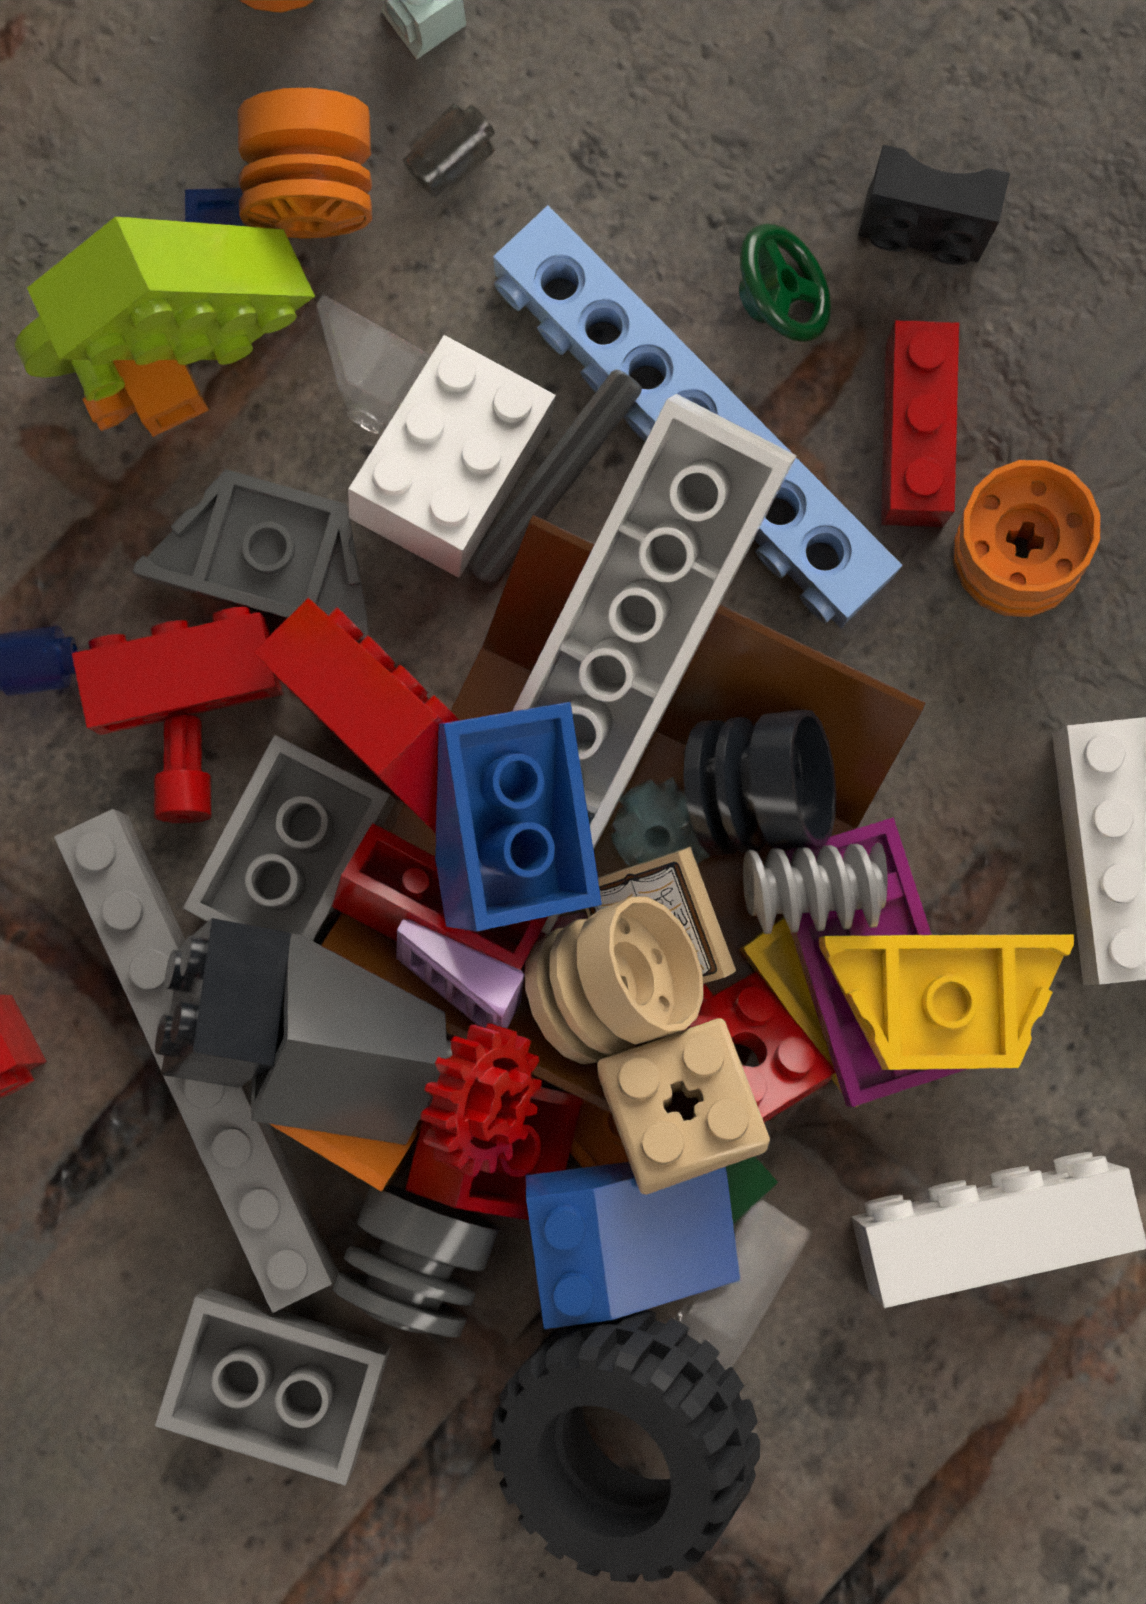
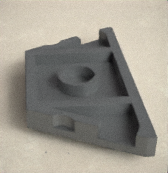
M225 469L205 490L203 499L195 507L187 509L171 525L172 532L147 558L143 555L134 565L133 573L139 578L238 607H249L252 611L286 620L306 599L310 598L327 615L336 607L339 608L364 634L358 642H361L367 635L371 636L351 519L349 518V509L347 504Z

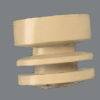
M647 896L629 897L597 911L588 919L576 920L565 928H558L546 933L536 941L525 963V990L532 1015L546 1040L564 1057L583 1065L598 1063L601 1059L632 1049L638 1044L649 1043L685 1030L697 1019L703 1001V973L693 942L683 924L663 904Z

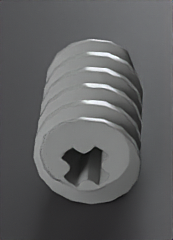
M876 843L872 847L869 856L862 845L850 844L846 848L843 858L836 847L828 845L820 850L817 860H815L809 848L798 847L794 851L790 863L784 851L775 848L768 852L764 866L756 851L747 850L743 863V886L748 913L751 916H757L764 934L772 933L776 914L784 915L791 933L798 932L802 914L808 912L817 931H824L829 911H836L842 928L850 929L855 910L862 909L868 926L876 928L881 909L886 904L888 886L886 857L882 844Z

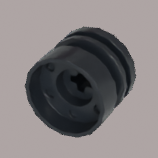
M812 710L763 714L755 726L748 718L742 717L729 718L726 723L719 720L701 721L690 731L684 758L685 799L692 829L700 846L710 856L735 854L737 850L741 853H746L747 850L759 852L766 841L774 849L825 846L832 834L836 816L835 769L829 740L824 727Z

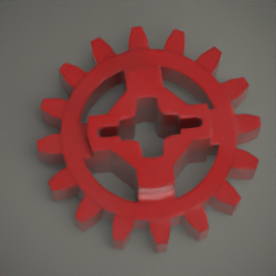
M487 1023L485 1028L475 1024L469 1026L467 1039L457 1036L451 1039L452 1056L447 1059L441 1057L436 1059L435 1065L440 1072V1076L437 1082L427 1083L424 1089L426 1093L433 1096L432 1103L421 1112V1120L432 1123V1127L427 1131L423 1140L426 1145L435 1147L433 1155L435 1161L472 1176H477L479 1170L490 1174L495 1172L497 1157L510 1161L513 1157L512 1143L518 1140V1138L525 1140L528 1135L523 1125L526 1116H532L537 1113L538 1107L530 1103V1099L534 1092L541 1087L542 1082L540 1079L531 1077L532 1071L539 1063V1057L528 1053L531 1044L528 1038L517 1035V1031Z

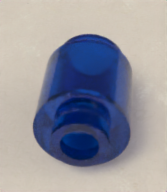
M59 625L0 633V691H3L6 696L69 688L71 675L76 674L72 653L78 652L75 638L73 636L64 637Z

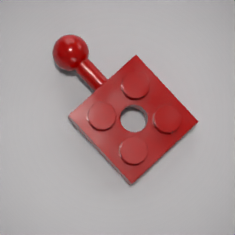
M757 972L716 995H713L705 983L703 984V1001L698 1017L686 1029L721 1018L727 1025L733 1043L745 1045L756 1054L759 1066L749 1067L742 1065L764 1123L826 1085L836 1073L834 1068Z

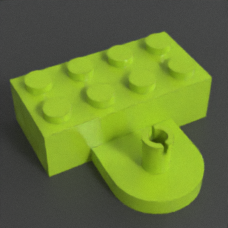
M115 216L27 287L39 317L20 332L15 341V349L25 371L29 375L48 378L76 372L84 389L86 400L92 401L94 399V401L113 396L125 386L123 378L119 375L114 365V360H134L137 365H145L157 360H177L180 365L191 364L199 360H217L221 365L230 364L250 354L253 350L251 343L263 334L281 330L294 322L297 318L295 311L313 299L315 295L284 229Z

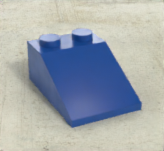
M571 702L439 724L435 860L446 927L481 931L602 905Z
M629 1162L526 1175V1202L544 1329L614 1320L740 1281L726 1167L647 1195L640 1192Z

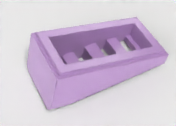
M409 919L402 920L397 929L396 959L476 1025L485 1028L487 1023L508 1028L521 1003L525 975L523 971Z

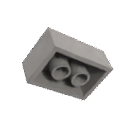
M274 735L183 909L206 921L216 918L302 935L321 945L339 911L331 906L341 874L371 824L374 823L382 828L396 800L389 793Z
M206 1288L194 1298L155 1426L346 1486L357 1461L392 1344L282 1310L272 1313L269 1306Z

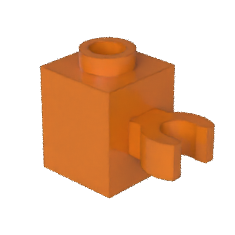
M114 360V365L124 380V388L113 396L94 401V399L87 401L85 397L82 399L92 421L97 423L100 431L116 426L128 418L129 415L137 412L141 422L153 437L209 411L188 365H180L177 360H157L145 365H137L134 360Z

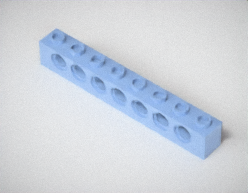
M548 205L493 256L495 276L498 278L494 282V286L498 292L517 311H520L524 306L529 309L541 322L537 327L539 333L557 353L563 355L569 350L585 367L580 371L582 377L595 392L609 374L616 369L624 371L629 376L635 369L641 366H651L661 372L664 381L654 389H642L641 394L630 407L628 413L624 415L627 424L643 441L646 442L666 400L678 394L791 452ZM558 278L567 279L577 287L576 292L564 300L550 298L544 293L543 289L547 283ZM607 322L617 327L621 334L614 342L601 345L590 340L586 332L596 323ZM795 458L775 497L787 501L793 507L795 519L785 525H776L764 518L754 538L760 545L755 552L762 563L773 574L782 578L787 573L804 590L799 597L816 618L823 623H827L832 619L842 628L896 576L902 564ZM815 543L830 545L838 554L839 565L834 569L826 571L816 569L809 563L806 557V548Z

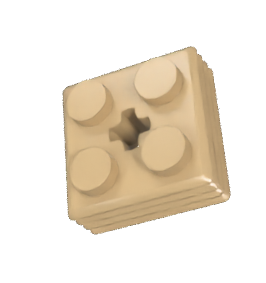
M718 1018L606 1057L598 1062V1077L638 1188L642 1194L647 1195L762 1154L767 1150L770 1137L729 1030L723 1019ZM683 1092L687 1098L696 1097L699 1100V1103L694 1106L693 1119L683 1121L679 1112H666L664 1108L671 1104L673 1093Z

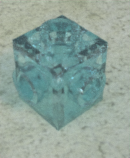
M672 777L657 786L652 779H648L626 792L619 801L623 807L617 810L613 826L617 831L612 833L611 837L619 854L630 867L691 847L697 864L710 857L700 846L692 829L686 805L685 790L680 791ZM654 825H659L666 829L656 828Z

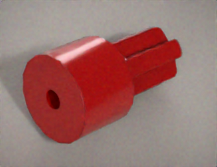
M185 714L172 715V717L167 718L164 722V771L154 776V818L169 823L203 822L212 817V777L210 774L202 771V723L197 716Z

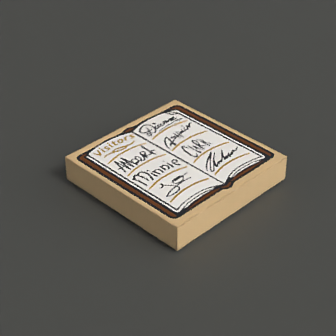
M691 847L598 877L602 905L585 908L588 918L597 911L626 898L647 896L666 906L683 924L696 948L703 973V984L725 978L736 972Z

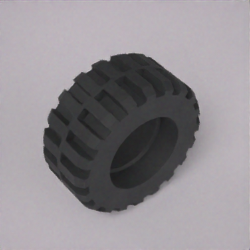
M643 1310L614 1320L560 1327L558 1330H553L506 1383L499 1395L500 1405L493 1412L491 1424L492 1436L497 1439L491 1446L495 1471H503L504 1478L499 1482L500 1488L508 1505L515 1503L521 1511L518 1521L530 1535L536 1531L547 1541L548 1544L544 1549L559 1560L566 1555L578 1562L577 1570L592 1576H598L601 1571L610 1573L611 1581L635 1583L640 1574L643 1575L646 1582L659 1581L670 1578L674 1571H687L699 1563L706 1551L712 1550L750 1492L756 1477L754 1467L760 1459V1439L757 1433L752 1432L758 1423L751 1400H742L739 1393L743 1389L744 1384L734 1368L731 1366L725 1370L716 1359L720 1351L707 1339L700 1344L687 1333L690 1327L673 1318H670L666 1324L657 1321L656 1312ZM582 1406L608 1408L627 1416L640 1425L660 1448L668 1466L670 1479L641 1477L624 1470L612 1462L592 1439L585 1424Z

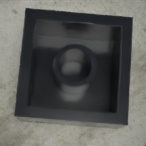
M211 918L194 935L187 937L186 942L180 946L179 951L173 950L171 952L165 973V989L173 990L170 1015L164 1014L161 1017L155 1040V1053L164 1056L161 1075L239 1088L274 1066L291 933Z

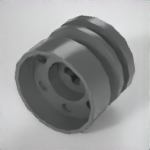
M390 1184L381 1192L370 1185L356 1224L371 1236L381 1240L379 1249L350 1246L345 1253L344 1259L354 1267L369 1274V1276L355 1272L340 1271L332 1290L339 1297L360 1307L372 1318L396 1328L415 1333H432L446 1337H460L467 1317L454 1308L442 1303V1301L471 1306L476 1292L463 1282L452 1277L454 1268H459L463 1270L484 1271L500 1227L474 1213L406 1191V1188Z

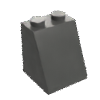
M291 933L274 1066L252 1079L251 1121L406 1145L418 1121L421 1120V1112L432 1103L433 1096L426 1093L424 1089L427 1083L437 1082L440 1076V1072L435 1065L436 1059L438 1057L447 1059L452 1056L451 1041L446 1040L445 1012L308 938Z

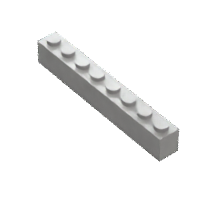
M111 809L54 836L162 1071L164 1056L155 1053V1040L160 1019L164 1014L170 1015L173 990L165 989L166 967L171 952L173 950L179 951L180 946L186 940L129 816ZM164 1076L271 1312H276L332 1285L336 1281L339 1273L273 1128L268 1123L251 1121V1081L236 1088Z

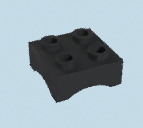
M883 145L873 180L868 188L858 236L870 238V242L874 246L887 251L900 252L910 247L932 252V257L935 260L945 264L965 265L969 261L978 263L999 224L1010 173L991 168L972 173L944 172L924 165L913 158L905 149Z

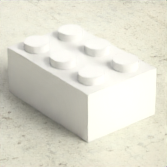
M444 335L348 489L349 518L459 578L549 429L556 395Z

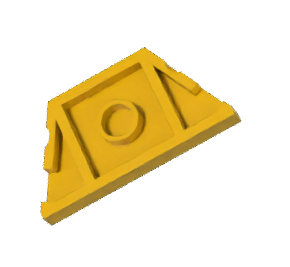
M1074 934L819 937V948L882 1070L1019 1068L1032 1040V1026L1043 1015L1053 993L1049 988L1064 956L1070 955L1074 946Z

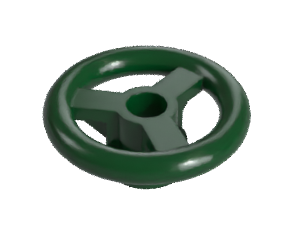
M768 223L752 228L745 236L740 249L742 280L739 284V296L743 307L754 320L759 323H767L785 338L798 342H808L816 339L825 331L831 315L830 292L817 259L798 236L782 226ZM778 246L794 259L805 278L799 277L796 271L786 264ZM797 300L812 303V315L809 321L800 323L788 317L791 303Z

